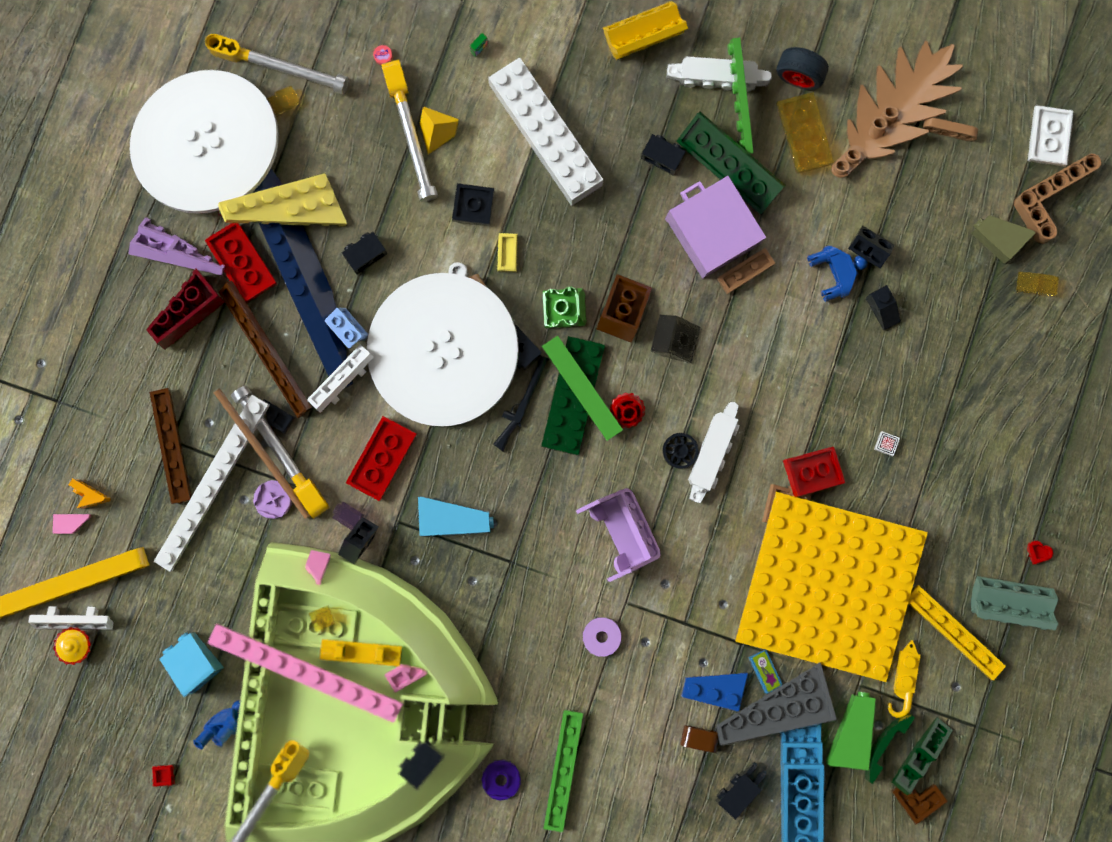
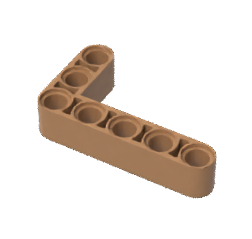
M1089 154L1024 191L1015 199L1014 206L1027 228L1035 232L1033 237L1038 243H1047L1057 234V228L1041 202L1097 170L1101 165V159L1098 155ZM1086 161L1090 162L1092 168L1087 166ZM1070 171H1074L1076 177L1072 176ZM1054 180H1058L1060 182V186H1057ZM1038 189H1042L1044 191V195H1041ZM1022 198L1028 200V205L1023 202ZM1032 214L1038 216V221L1033 218ZM1043 230L1048 232V237L1043 234Z

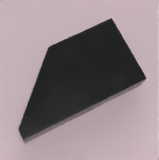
M264 399L263 401L270 404L266 411L267 423L285 434L295 417Z

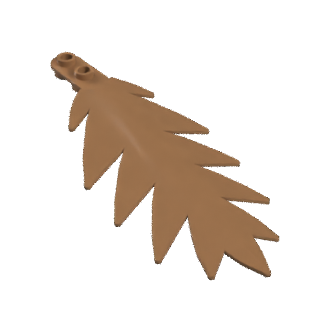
M925 41L919 51L914 72L902 47H899L895 72L896 89L880 65L877 67L876 95L878 107L864 85H860L857 101V131L852 121L848 119L847 136L851 147L832 165L831 171L836 177H847L865 158H880L895 152V150L883 148L911 141L928 134L929 130L903 124L915 123L945 114L946 110L920 104L929 103L961 91V87L935 85L951 77L963 67L962 64L947 65L952 56L953 44L940 49L932 55L928 41Z

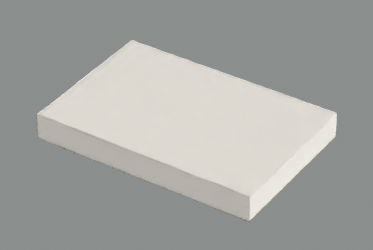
M1037 105L1034 107L1028 161L1064 167L1067 165L1073 111Z

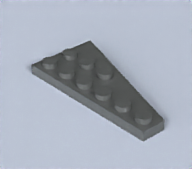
M821 663L816 664L796 678L765 695L760 700L752 703L747 708L716 725L720 746L836 721V715Z

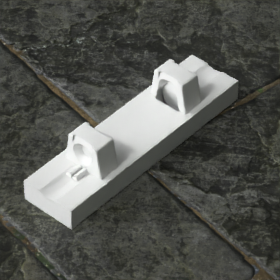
M359 345L307 400L320 413L330 402L336 404L340 400L337 395L357 374L362 377L366 373L363 368L374 357L364 347Z
M49 606L47 615H30L28 622L34 629H68L69 627L99 630L113 629V621L110 620V617L98 616L96 607H87L86 616L59 615L60 610L56 606Z

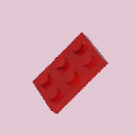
M834 446L783 460L794 497L845 483Z

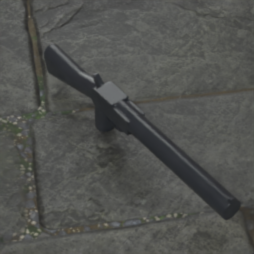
M541 356L521 403L514 405H519L516 414L505 410L502 415L503 418L511 421L493 443L502 452H504L514 429L518 425L521 427L520 422L547 361H550V359Z

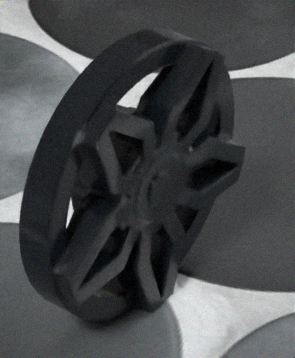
M676 433L667 438L663 445L662 453L665 461L671 467L684 469L696 461L699 449L693 437L685 433ZM678 436L681 440V443H677ZM675 437V445L668 444V442ZM683 437L688 438L692 442H687L686 444H684ZM687 445H694L691 449L687 447ZM666 447H672L673 451L667 450ZM695 449V456L694 458H692L691 454H689L688 452H691ZM666 452L673 454L671 460L667 458ZM688 456L691 462L685 460L684 457ZM674 457L678 458V461L673 464ZM682 459L687 465L679 466L677 464Z

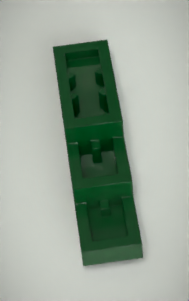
M938 717L935 718L914 746L891 783L905 795L911 794L918 780L924 777L932 761H935L953 730Z

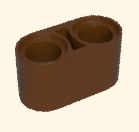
M684 725L681 746L717 753L719 738L716 731Z

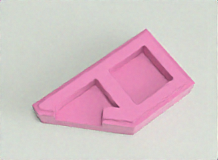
M53 514V534H75L91 518V514Z
M311 550L306 562V570L314 577L317 585H321L330 561V554Z
M402 664L386 673L385 677L396 693L428 673L426 669Z

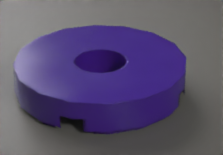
M496 760L490 763L482 776L484 791L492 799L499 801L508 800L514 796L519 790L521 783L519 770L513 763L506 760ZM504 775L507 778L506 784L498 785L496 777Z

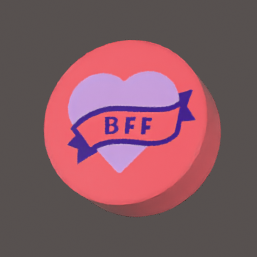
M385 45L376 47L373 52L374 59L379 65L392 61L391 49Z

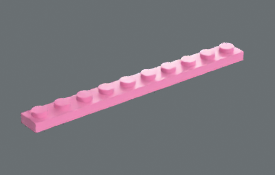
M219 624L215 625L208 641L213 646L395 723L403 705L402 702Z

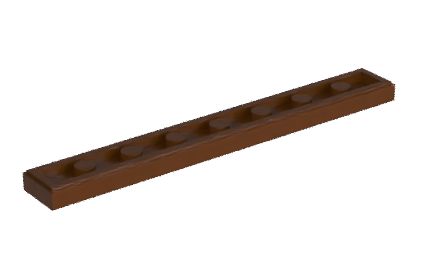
M232 281L226 282L219 291V294L298 418L303 417L312 408L234 283Z

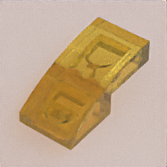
M292 86L275 91L273 96L266 98L275 116L290 110L300 103Z
M1018 272L1016 291L1057 296L1059 277L1039 273Z

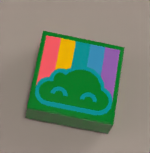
M483 33L470 45L471 54L475 57L488 45V38Z

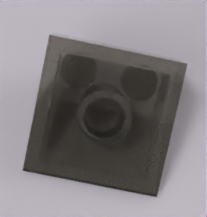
M660 315L651 352L662 357L692 363L700 327L679 316Z

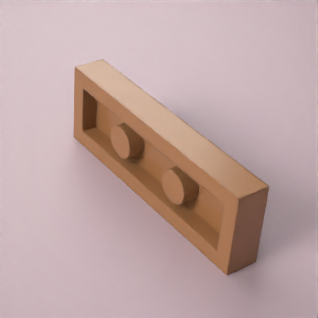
M764 248L719 276L717 280L728 295L776 263L767 249Z

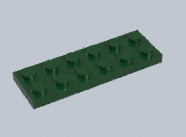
M701 111L696 114L676 141L720 180L729 176L742 199L760 215L786 186Z
M568 336L565 347L595 388L605 345ZM560 373L541 447L578 456L588 413Z

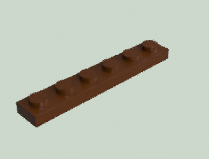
M170 388L151 391L149 393L171 504L190 501L191 492Z

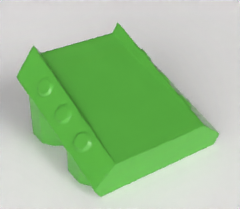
M566 287L562 290L549 289L543 291L544 327L585 326L587 320L583 288Z

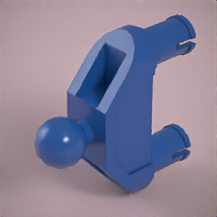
M826 246L822 251L807 256L808 262L811 261L809 263L810 267L827 262L836 281V286L821 291V295L825 296L823 298L825 302L839 296L847 297L857 274L856 269L863 270L868 265V261L860 256H856L852 262L850 255L833 246Z
M237 700L233 703L232 708L221 710L204 725V730L193 741V744L198 749L203 750L211 739L217 746L221 747L231 735L237 734L241 700Z

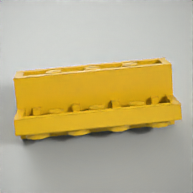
M670 1L606 26L603 30L614 58L619 59L685 33L684 30L688 29L686 21L680 18L677 4Z

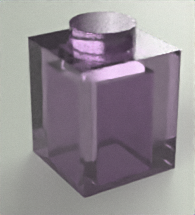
M346 502L338 503L333 510V519L350 530L365 516V514Z

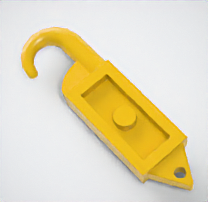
M910 640L905 648L899 651L893 689L896 696L904 699V705L901 712H895L892 709V704L888 703L889 713L895 718H901L909 714L912 706L920 661V654H918L913 640Z

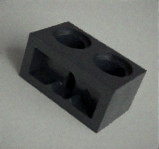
M862 225L848 249L881 269L891 255L895 245Z
M362 517L344 539L338 555L355 564L373 541L379 526Z

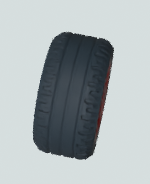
M791 47L783 51L776 71L780 79L787 84L803 90H816L823 85L829 65L821 55L814 51L800 47Z

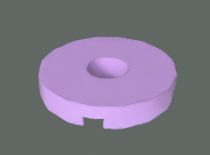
M596 618L586 625L583 631V642L590 653L596 656H608L618 649L621 643V632L614 621L608 618ZM600 631L606 632L608 636L607 640L603 643L598 642L596 639V635Z

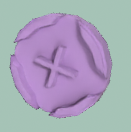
M267 481L261 484L254 493V506L258 513L266 518L276 519L283 517L292 506V500L278 481Z

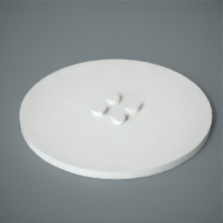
M219 70L191 72L163 85L143 105L134 122L130 138L132 166L142 186L162 204L187 213L219 211V202L251 194L265 179L277 153L278 125L268 100L257 87L246 79Z
M452 273L428 274L412 279L397 288L378 309L372 321L367 340V351L374 357L368 363L372 380L381 396L403 416L431 426L459 425L472 421L489 411L509 388L518 362L519 346L517 331L504 303L481 283Z

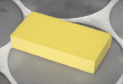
M499 233L498 272H516L518 234Z

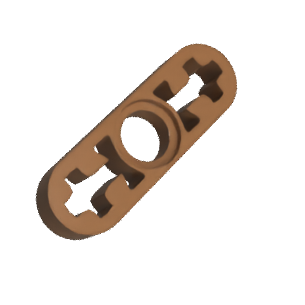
M938 118L924 120L923 129L929 130L930 133L966 141H975L977 139L978 128Z

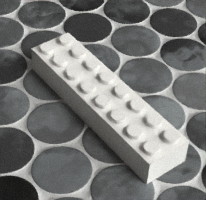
M520 57L488 77L490 87L571 206L603 186V178Z

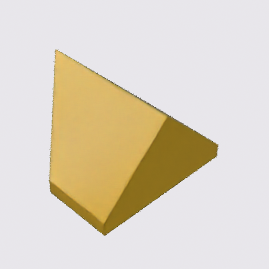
M423 107L420 127L429 155L455 137L459 119Z

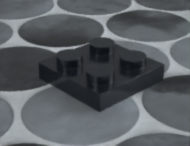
M457 183L452 222L490 226L495 189L492 187Z

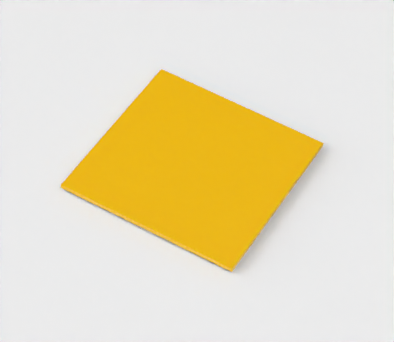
M775 492L735 642L817 664L821 663L824 666L886 682L928 532Z

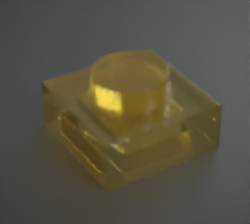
M329 605L309 613L315 631L336 624Z

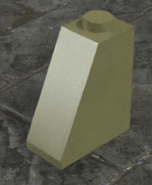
M990 215L984 220L980 218L973 225L975 229L971 232L976 239L1004 264L1035 234L1031 229Z

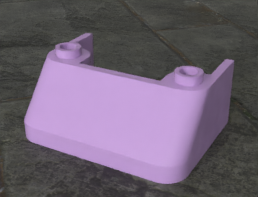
M622 489L576 510L577 514L589 510L590 516L598 522L604 520L620 554L614 559V567L618 573L607 578L609 582L631 573L660 557V549L635 495L630 489Z

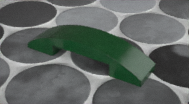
M907 714L897 718L881 732L871 748L869 770H865V780L871 784L875 782L883 769L882 766L877 764L878 760L897 731L903 734L906 733L915 719L914 716Z

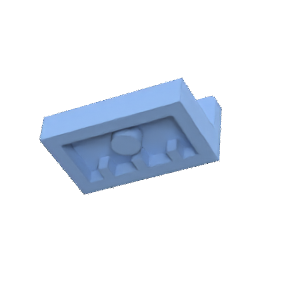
M336 308L325 319L327 325L347 348H352L358 341H365L368 338L369 334L346 308Z

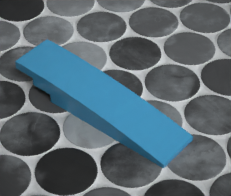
M821 724L781 733L782 842H823L824 765L822 763L823 743L821 742Z

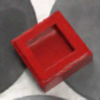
M173 764L152 766L153 787L174 785Z

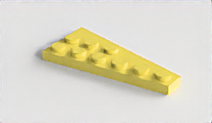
M325 173L218 203L225 223L262 222V224L279 223L284 225H347Z

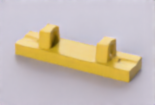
M322 639L320 660L400 666L402 646Z

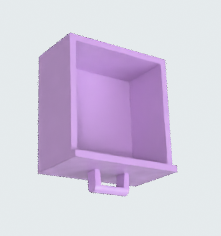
M729 176L706 189L699 181L680 192L684 202L669 210L665 218L702 279L757 247L766 239V236ZM698 187L701 192L688 199L686 194Z

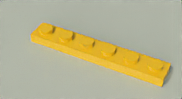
M919 585L915 586L911 591L908 604L993 681L1006 666Z

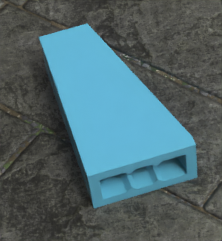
M418 497L420 536L491 533L490 528H494V518L490 517L488 512Z

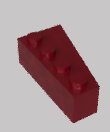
M197 268L192 272L193 275L190 279L182 284V288L177 295L169 300L165 310H161L146 329L154 341L164 350L225 303Z

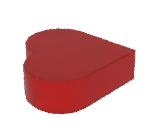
M1040 541L1028 543L1027 551L1032 564L1041 563L1053 557V550L1050 546H1043Z

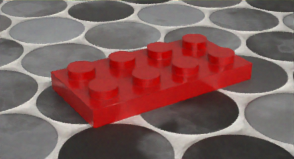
M231 223L204 240L218 263L225 266L224 272L226 276L234 283L246 303L277 285V282L239 223Z
M382 416L348 477L346 484L380 502L417 434Z

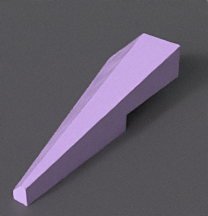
M146 217L139 225L138 233L130 242V255L191 269L197 268L200 271L222 275L225 268L223 264L219 266L212 262L210 256L204 257L198 253L197 248L176 235L171 236L164 232L163 227L154 226L151 224V220Z

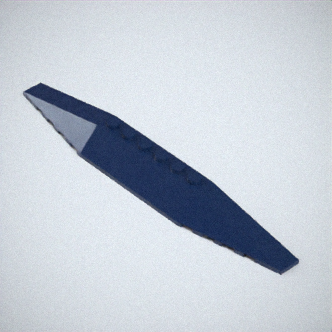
M270 169L265 179L252 193L283 184L274 171ZM258 222L329 377L347 359L345 344L325 322V319L336 309L334 295L303 225L262 224V222ZM353 380L345 388L353 385Z

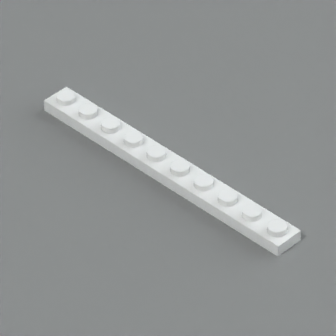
M251 395L240 414V417L252 433H254L270 404L255 395ZM236 423L154 560L155 563L168 571H173L249 442Z

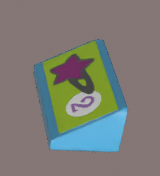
M762 650L748 657L764 693L768 694L782 686V682L767 650Z

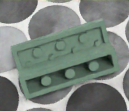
M977 576L971 598V611L976 613L977 617L984 620L991 619L1003 623L1020 624L1025 627H1038L1043 630H1056L1058 626L1054 615L1058 598L1054 589Z

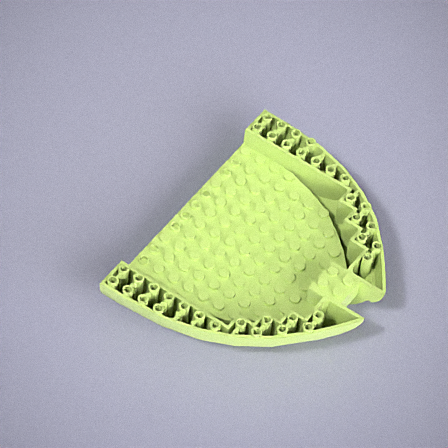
M274 542L267 546L255 584L249 637L402 702L403 705L395 723L246 660L225 822L226 842H231L274 776L271 772V766L284 745L291 740L306 747L309 750V757L292 782H284L245 842H389L424 822L459 789L491 751L494 743L465 741L464 733L467 706L478 704L497 705V697L471 648L446 613L411 584L390 571L358 559L353 564L339 556L336 552ZM311 550L330 554V561L321 585H317L314 577L306 570V562ZM322 639L402 646L400 665L405 664L426 669L428 674L395 693L385 674L398 666L320 660ZM427 739L445 756L416 790L398 774L401 771L399 765L406 757L411 759L415 754L412 750L419 741L424 743Z

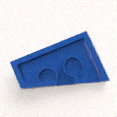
M748 673L685 677L681 697L739 712Z

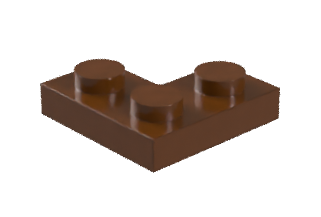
M935 784L919 795L915 789L909 795H905L897 787L891 790L916 825L948 802Z

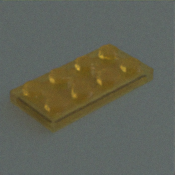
M814 92L777 101L776 105L796 173L833 165L834 160Z

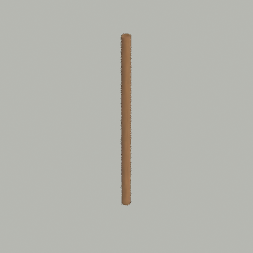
M220 388L216 390L214 394L302 516L305 519L309 517V513L295 494L293 488Z

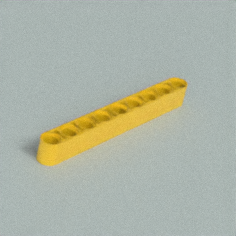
M144 547L130 550L0 596V619L146 568L150 565Z

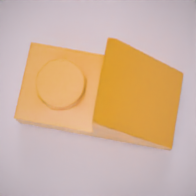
M72 478L68 484L74 488L72 490L74 493L83 497L77 508L84 509L107 503L111 500L110 497L79 479Z

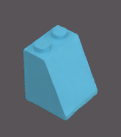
M195 632L184 633L178 638L179 643L174 647L171 645L162 652L164 655L160 658L163 666L184 697L196 693L224 668Z

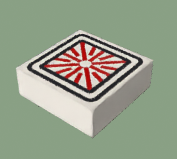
M881 431L874 450L894 456L900 438Z

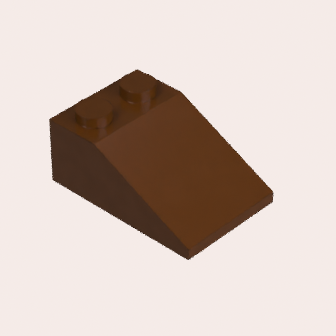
M617 274L596 330L632 343L652 287Z

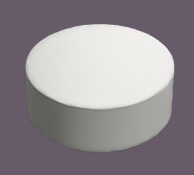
M459 262L452 264L448 273L465 277L468 275L466 266Z

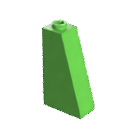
M858 692V695H851L826 758V763L829 766L869 770L876 698L870 697V693Z

